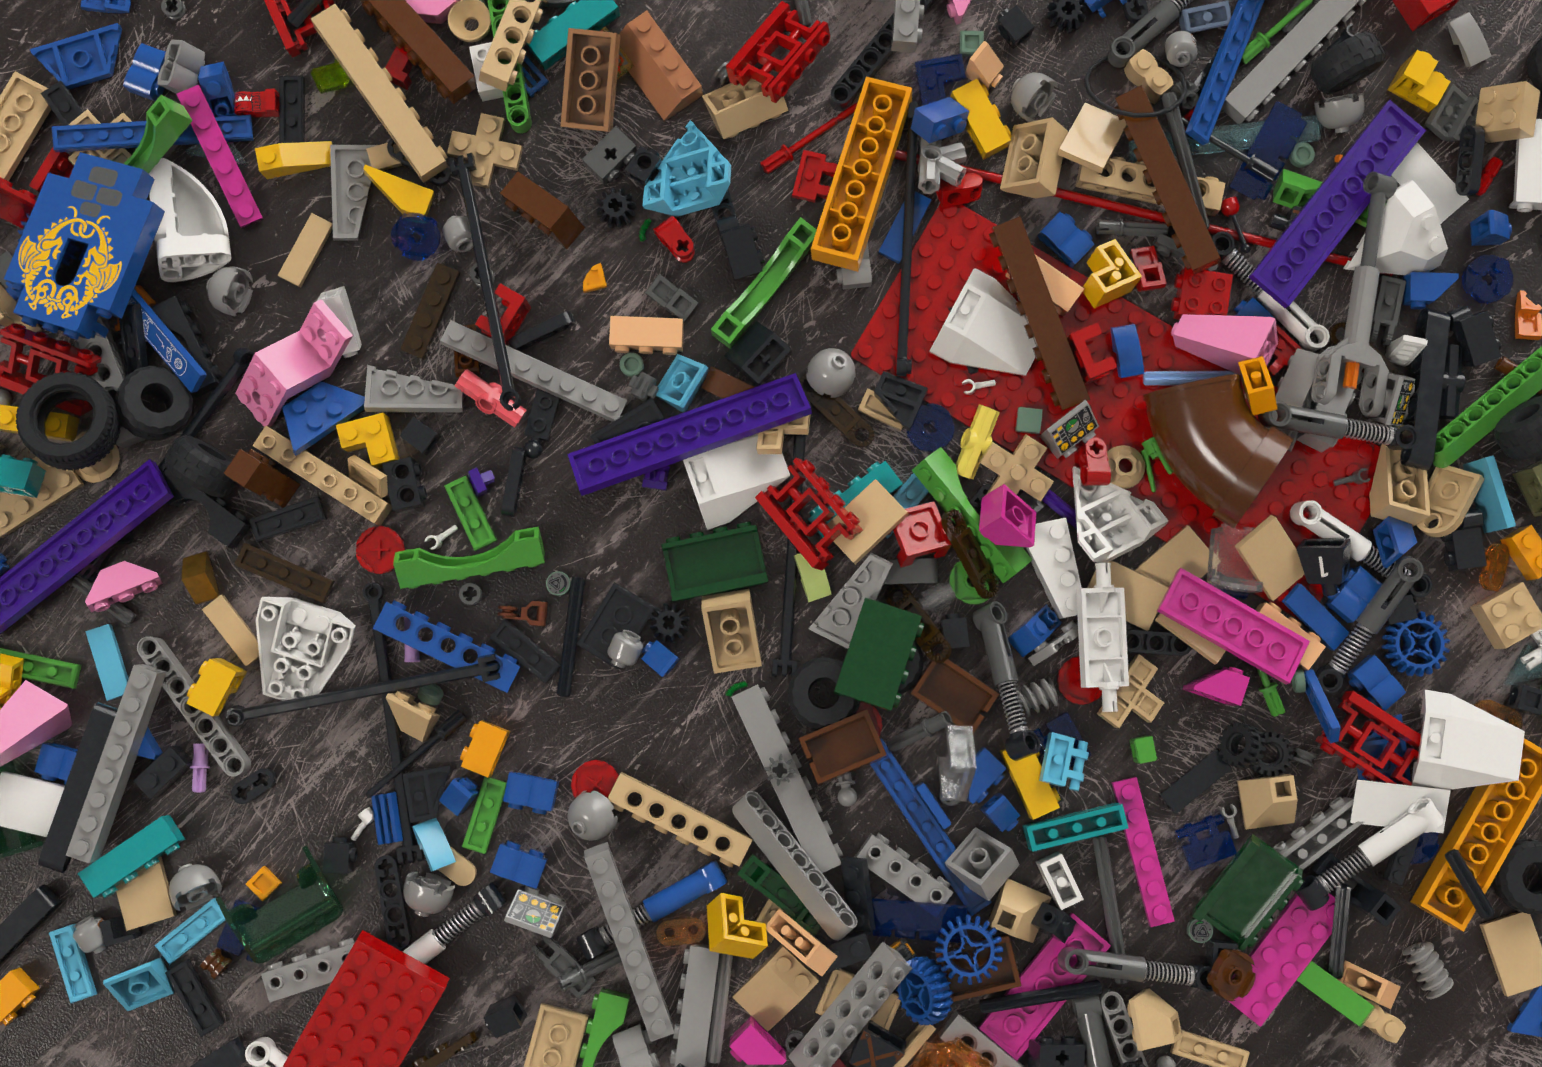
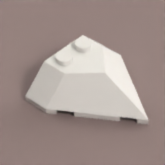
M1410 180L1399 186L1391 198L1386 199L1387 203L1384 207L1375 266L1380 270V273L1407 275L1410 272H1430L1441 265L1448 250L1435 206L1417 184ZM1365 234L1356 247L1358 249L1351 261L1348 260L1343 269L1354 270L1355 267L1360 266Z
M1073 466L1078 543L1093 562L1108 563L1141 546L1168 523V519L1154 502L1131 496L1130 491L1112 483H1109L1107 486H1083L1080 479V469Z

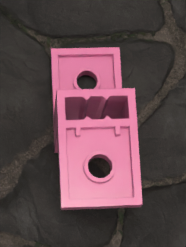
M319 300L311 307L300 331L254 354L235 394L240 402L245 404L253 413L258 422L264 427H271L274 425L288 398L331 376L353 335L322 300Z

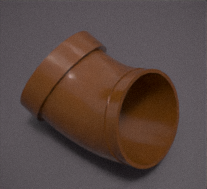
M1239 374L1198 380L1144 395L1143 399L1146 402V413L1153 437L1172 472L1197 499L1214 510L1212 516L1234 529L1294 439L1273 426L1267 429L1252 415L1246 403L1243 389H1241Z

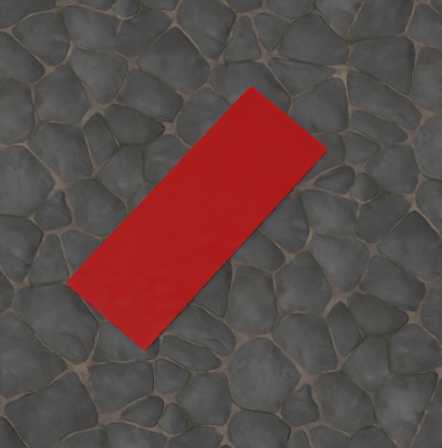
M940 204L912 250L907 359L912 360L911 374L898 377L927 387L928 392L924 399L925 402L968 427L972 424L979 404L999 411V416L991 434L992 441L1014 453L1025 434L1047 447L1040 438V435L1079 404L1065 410L1060 409L1059 405L1054 406L1050 393L1053 392L1050 383H1045L1041 373L1045 369L1042 360L1037 361L1035 357L1026 376L978 368V372L971 375L968 372L967 366L949 363L929 352L950 313L948 308H953L974 268L995 278L1017 302L1019 301L1016 292L1011 293L1006 280L1009 278L1005 276L1007 269L1003 271L998 261V257L1001 256L999 248L993 247L989 234L993 233L991 228L997 225L962 204L942 208ZM1032 245L1035 255L1081 287L1084 286L1088 277ZM901 270L851 352L852 359L879 375H882L883 371L897 376ZM1082 292L1064 317L1059 315L1066 337L1073 332L1098 322L1102 333L1094 337L1093 343L1087 346L1094 363L1113 357L1117 365L1116 353L1112 350L1110 328L1135 324L1141 346L1144 372L1230 371L1175 347L1174 338L1171 335L1173 328L1171 325L1122 297L1094 308ZM1116 368L1110 371L1108 376L1085 385L1090 398L1087 402L1099 425L1094 430L1096 433L1094 437L1100 438L1105 442L1107 451L1113 447L1125 445L1135 448L1141 454V451L1144 450L1142 443L1153 437L1143 396L1176 385H1144L1143 374L1120 378ZM966 379H970L974 383L995 380L996 385L976 389L973 394L966 395L964 391L972 390L973 385L970 383L962 385V382ZM1239 380L1241 389H1243V393L1245 394L1242 381ZM1274 386L1275 396L1278 392V387ZM1018 407L1043 409L1040 434L1015 432ZM1258 414L1254 415V417L1259 421ZM1344 436L1342 439H1338L1334 447H1330L1321 453L1296 440L1292 451H1286L1234 529L1212 516L1214 510L1197 499L1174 473L1168 474L1160 458L1152 460L1151 456L1149 457L1156 492L1153 493L1151 491L1146 466L1144 475L1139 483L1125 490L1130 491L1131 496L1142 501L1147 499L1154 502L1168 519V523L1156 532L1154 536L1167 542L1188 525L1220 561L1212 570L1263 600L1274 603L1282 611L1301 621L1282 600L1299 583L1320 602L1324 596L1321 584H1309L1306 581L1305 575H1303L1278 598L1272 601L1267 597L1234 546L1270 515L1277 518L1296 549L1304 539H1322L1303 525L1299 526L1291 520V507L1301 501L1317 502L1324 511L1360 533L1371 513L1370 491L1381 447L1370 441L1351 439ZM1081 440L1074 445L1077 448L1075 452L1067 458L1062 455L1058 459L1047 447L1036 467L1074 488L1072 468L1075 466L1080 469L1078 452L1086 443ZM1121 459L1119 461L1120 471L1124 473L1131 471L1132 463L1130 460ZM1368 469L1360 473V477L1363 480L1370 479L1366 483L1355 484L1354 482H1349L1337 486L1333 484V480L1348 477L1356 470ZM1305 507L1303 515L1307 519L1309 517V510Z

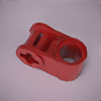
M673 215L653 229L661 243L669 249L679 262L687 263L694 258L695 249L693 242ZM681 246H683V248H687L688 251H687V252H684L683 250H680L679 248H680Z
M1091 438L1078 452L1081 483L1083 486H1107L1111 481L1107 447L1100 438Z

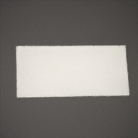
M1418 142L1391 175L1400 185L1410 180L1414 181L1435 206L1440 224L1469 200L1467 196H1461L1457 193L1456 184Z
M1357 780L1350 823L1359 821L1364 822L1362 824L1386 827L1407 813L1409 807L1415 801L1428 797L1444 818V823L1432 832L1443 833L1451 790Z

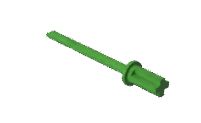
M1313 0L1302 1L1264 35L1258 32L1256 34L1257 37L1247 44L1241 61L1246 65L1265 47L1269 48L1271 45L1268 40L1302 12Z
M1257 669L1263 686L1258 688V690L1263 693L1271 716L1276 717L1284 714L1286 711L1276 689L1278 686L1277 682L1270 683L1267 674Z

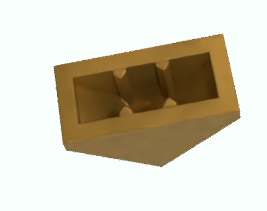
M208 551L183 558L182 581L195 604L211 601L220 596Z

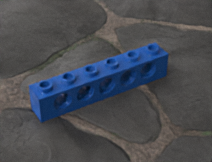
M393 600L392 604L385 603L373 627L374 630L454 668L478 664V660L474 663L464 661L463 654L468 649L475 650L478 657L494 654L496 650L482 643L481 647L473 644V638L461 632L459 636L450 633L451 627L443 623L431 624L427 622L428 616L418 611H415L413 615L405 611L407 606ZM401 617H406L411 622L410 628L406 631H400L396 626L398 619ZM423 628H429L433 631V637L428 642H423L419 639V632ZM448 638L452 639L456 645L455 649L450 653H446L441 649L442 641ZM495 654V660L500 665L497 673H500L501 678L485 683L507 693L520 666L516 665L517 659L507 654H504L503 658ZM476 676V677H474V678H477V679L483 681V680H482V676Z

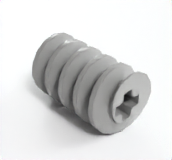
M1048 677V683L1044 678L1040 679L1039 686L1035 682H1031L1030 690L1026 685L1021 686V693L1019 692V695H1017L1021 697L1018 699L1022 701L1020 705H1023L1021 709L1024 710L1028 717L1031 716V708L1040 713L1041 704L1048 710L1049 701L1058 706V695L1050 677Z
M1420 942L1405 948L1402 955H1411L1406 962L1407 964H1416L1411 971L1413 973H1421L1417 976L1416 980L1418 982H1426L1421 986V989L1423 991L1430 990L1426 998L1431 1000L1448 992L1452 988L1454 981L1448 977L1449 972L1444 968L1442 960H1439L1437 951H1433L1434 945L1431 942Z

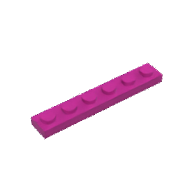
M196 85L177 93L181 105L185 107L193 120L190 124L240 227L243 228L262 220L263 217L200 86Z
M1137 777L1111 782L1116 802L1123 804L1128 829H1124L1148 924L1150 927L1174 922Z

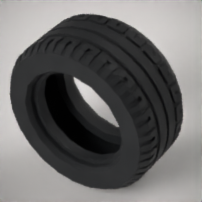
M76 372L54 373L53 375L43 377L42 380L36 381L37 383L33 384L24 393V397L21 398V402L18 405L19 408L16 411L18 435L24 445L45 464L62 470L84 469L85 467L95 465L97 461L100 462L114 448L113 445L117 443L118 434L121 431V422L116 404L110 394L93 378ZM75 399L87 401L92 405L93 421L90 429L83 437L73 442L62 444L48 440L45 433V423L49 413L57 405L66 400Z

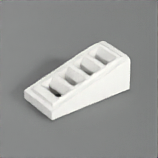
M1403 335L1386 347L1385 357L1392 364L1407 366L1427 346L1428 340Z

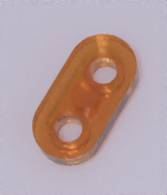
M1492 543L1485 551L1487 566L1483 567L1479 581L1484 590L1498 591L1504 582L1509 560V549L1505 544Z
M1488 699L1479 700L1474 704L1475 707L1481 710L1485 707L1487 713L1503 721L1508 717L1509 724L1519 729L1522 728L1523 719L1516 710Z
M697 917L670 919L660 923L656 936L658 941L665 946L698 943L704 938L706 927L704 922ZM690 926H697L698 932L696 934L690 933ZM665 929H673L674 934L672 936H667L665 934Z

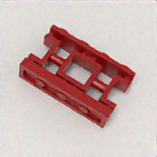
M264 0L283 44L291 57L300 55L299 50H307L308 46L304 38L317 33L311 21V15L322 10L320 4L303 21L305 26L294 31L298 39L295 41L284 17L292 12L287 0ZM322 0L325 9L335 4L333 0Z
M781 1L726 65L730 83L736 86L740 83V85L745 86L752 78L762 83L763 96H770L771 102L777 103L781 97L786 95L794 81L801 77L805 68L815 60L820 50L829 43L830 32L828 23L824 21L821 23L816 20L810 28L798 23V11H791L790 5ZM785 29L791 33L789 36L782 34ZM801 37L807 41L803 44L797 40ZM778 46L790 50L783 61L770 56ZM757 62L763 65L761 69L754 67ZM772 70L779 73L776 78L770 74Z
M13 323L0 330V335H3L0 342L11 346L9 361L3 360L0 362V386L24 395L33 384L37 383L36 381L47 377L38 373L41 357L56 363L55 373H71V371L67 370L68 361L77 363L74 370L76 373L92 375L98 372V367L96 366L101 362L102 357L95 355L91 350L79 349L71 346V343L50 338L46 333L31 331L22 324ZM24 344L32 346L29 356L22 353ZM21 363L27 365L26 375L17 372L20 370ZM79 399L66 400L56 406L79 416L93 409L89 402Z
M795 458L793 460L795 464L788 467L794 478L780 491L777 487L770 485L766 492L761 491L755 498L811 567L822 571L829 565L827 561L834 557L827 547L841 534L845 538L852 540L855 537L854 535L856 533L860 534L863 529L859 526V518L851 511L848 513L843 507L845 502L837 494L833 495L829 490L830 484L823 477L816 475L814 472L816 470L815 466L807 459L803 461ZM807 478L816 490L809 487L801 494L797 488ZM791 496L795 502L785 511L777 501L784 502ZM813 498L824 512L808 526L798 512ZM836 512L845 524L839 522L833 529H830L826 523ZM819 530L824 537L814 546L806 536L812 537Z
M1345 691L1341 697L1342 702L1337 706L1338 709L1347 714L1340 725L1338 742L1342 741L1346 733L1354 737L1355 740L1349 750L1356 754L1357 757L1336 743H1330L1323 730L1321 736H1318L1315 740L1321 744L1320 749L1330 755L1337 754L1342 758L1341 762L1349 768L1354 769L1356 767L1363 771L1362 776L1369 781L1397 784L1372 768L1374 766L1377 769H1383L1389 760L1397 765L1390 777L1399 782L1398 784L1411 786L1412 782L1402 775L1413 758L1418 760L1419 751L1417 750H1419L1421 735L1356 692ZM1354 709L1374 722L1366 721L1362 729H1358L1352 725L1358 715V712ZM1371 730L1389 741L1378 759L1360 749ZM1397 737L1417 750L1408 748L1403 757L1394 752L1401 741Z

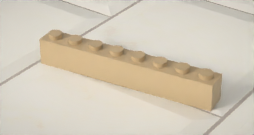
M333 4L311 18L315 30L422 182H426L446 169L445 159L448 158L441 146L436 147L432 142L434 137L428 127L422 128L418 122L420 117L413 107L408 108L404 102L407 99L399 87L394 88L390 82L393 79L385 67L381 69L377 64L379 59L373 49L365 47L363 35L358 28L354 30L349 23L352 21L344 9L340 11L337 5Z

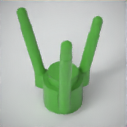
M1154 437L1142 443L1144 450L1141 451V454L1145 461L1151 491L1154 493L1156 492L1149 457L1151 456L1152 460L1160 458L1168 474L1171 475L1173 472L1160 453Z

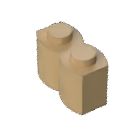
M1144 49L1134 55L1124 68L1127 78L1136 86L1142 85L1149 101L1153 104L1161 100L1162 96L1168 93L1174 85L1171 76L1164 69L1158 67L1153 55Z
M1361 996L1375 1006L1374 1011L1363 1025L1385 1040L1397 1043L1406 1029L1403 1022L1383 1011L1376 1003Z

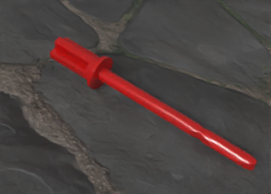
M857 103L789 148L784 144L781 145L780 150L760 162L763 171L769 174L784 163L792 162L794 160L792 156L794 152L853 114Z

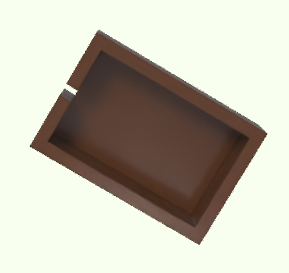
M948 659L942 663L930 660L918 681L908 693L938 714L947 711L952 718V723L969 735L974 734L984 718L978 712L981 710L987 713L999 696V693Z
M867 709L799 738L807 760L813 759V762L809 763L818 786L887 757Z
M1009 934L998 935L1002 941L995 944V946L1003 947V952L995 953V955L1002 957V962L993 961L997 965L998 970L988 969L991 978L988 979L982 973V983H978L976 976H973L972 984L969 985L967 982L968 977L963 976L962 983H958L959 974L956 973L950 979L948 976L951 969L949 968L943 972L948 974L946 979L948 982H951L949 988L954 992L950 995L953 1002L1022 986ZM965 943V949L962 948L963 953L968 952L971 955L972 961H974L973 950H976V947H971L969 943ZM961 944L948 947V952L958 948ZM990 947L984 948V950L977 954L979 967L988 960ZM936 952L937 957L943 955V953ZM952 959L957 966L963 969H972L966 959ZM945 961L938 962V964L941 966H943L946 963Z

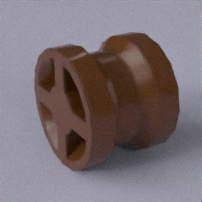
M216 948L206 957L200 967L203 970H208L211 973V977L216 980L230 966L232 960L229 957L225 958L222 955V951Z

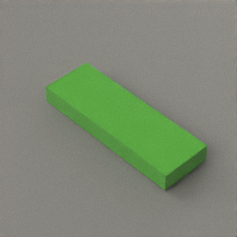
M464 476L444 485L474 551L497 542L468 477Z
M484 777L462 845L463 848L487 854L503 804L507 782Z
M1313 961L1307 965L1297 979L1300 984L1360 1028L1375 1009V1006Z

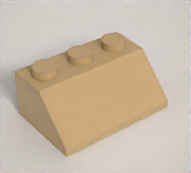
M751 78L745 86L740 85V83L738 86L730 83L703 95L702 98L718 132L725 139L735 137L743 130L755 128L761 122L770 118H777L782 113L788 111L784 96L777 103L771 102L770 96H763L762 83Z
M1053 117L1014 125L1000 189L1004 192L1035 199L1054 196L1063 157L1057 154L1068 134V130Z

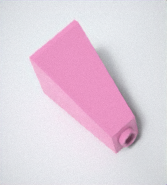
M1183 314L1179 323L1176 322L1171 332L1175 347L1239 375L1238 362L1263 356L1266 366H1268L1278 345L1276 319L1273 317Z
M25 680L0 709V767L69 729L72 726L68 704Z

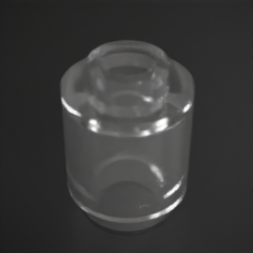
M947 581L943 584L940 582L921 592L922 598L919 599V602L925 612L930 611L931 614H934L952 604V601L957 597Z

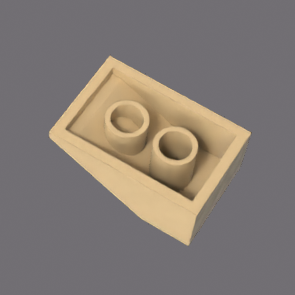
M1382 444L1370 491L1371 517L1385 520L1390 516L1412 524V527L1430 517L1427 470L1402 465L1400 462L1401 450H1391L1385 444Z
M750 589L702 596L701 609L714 674L762 666Z
M781 944L732 998L765 1030L769 1031L819 982V976Z

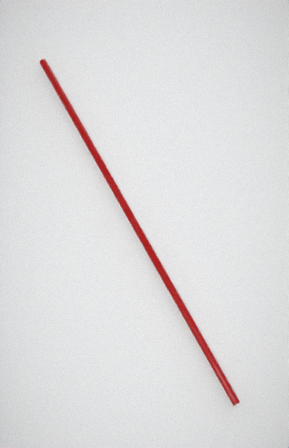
M896 150L894 159L906 162L907 152ZM917 154L916 164L919 165L920 155ZM960 165L966 168V174L976 173L985 181L998 184L1002 182V174ZM1057 188L1056 194L1053 196L1165 223L1162 216L1163 213L1061 188ZM1209 224V234L1215 235L1218 232H1227L1234 240L1240 241L1236 230ZM1242 232L1246 243L1271 248L1277 241L1276 239ZM1330 253L1325 261L1345 266L1348 260L1351 261L1352 258ZM1380 273L1381 275L1392 277L1393 275L1387 273Z

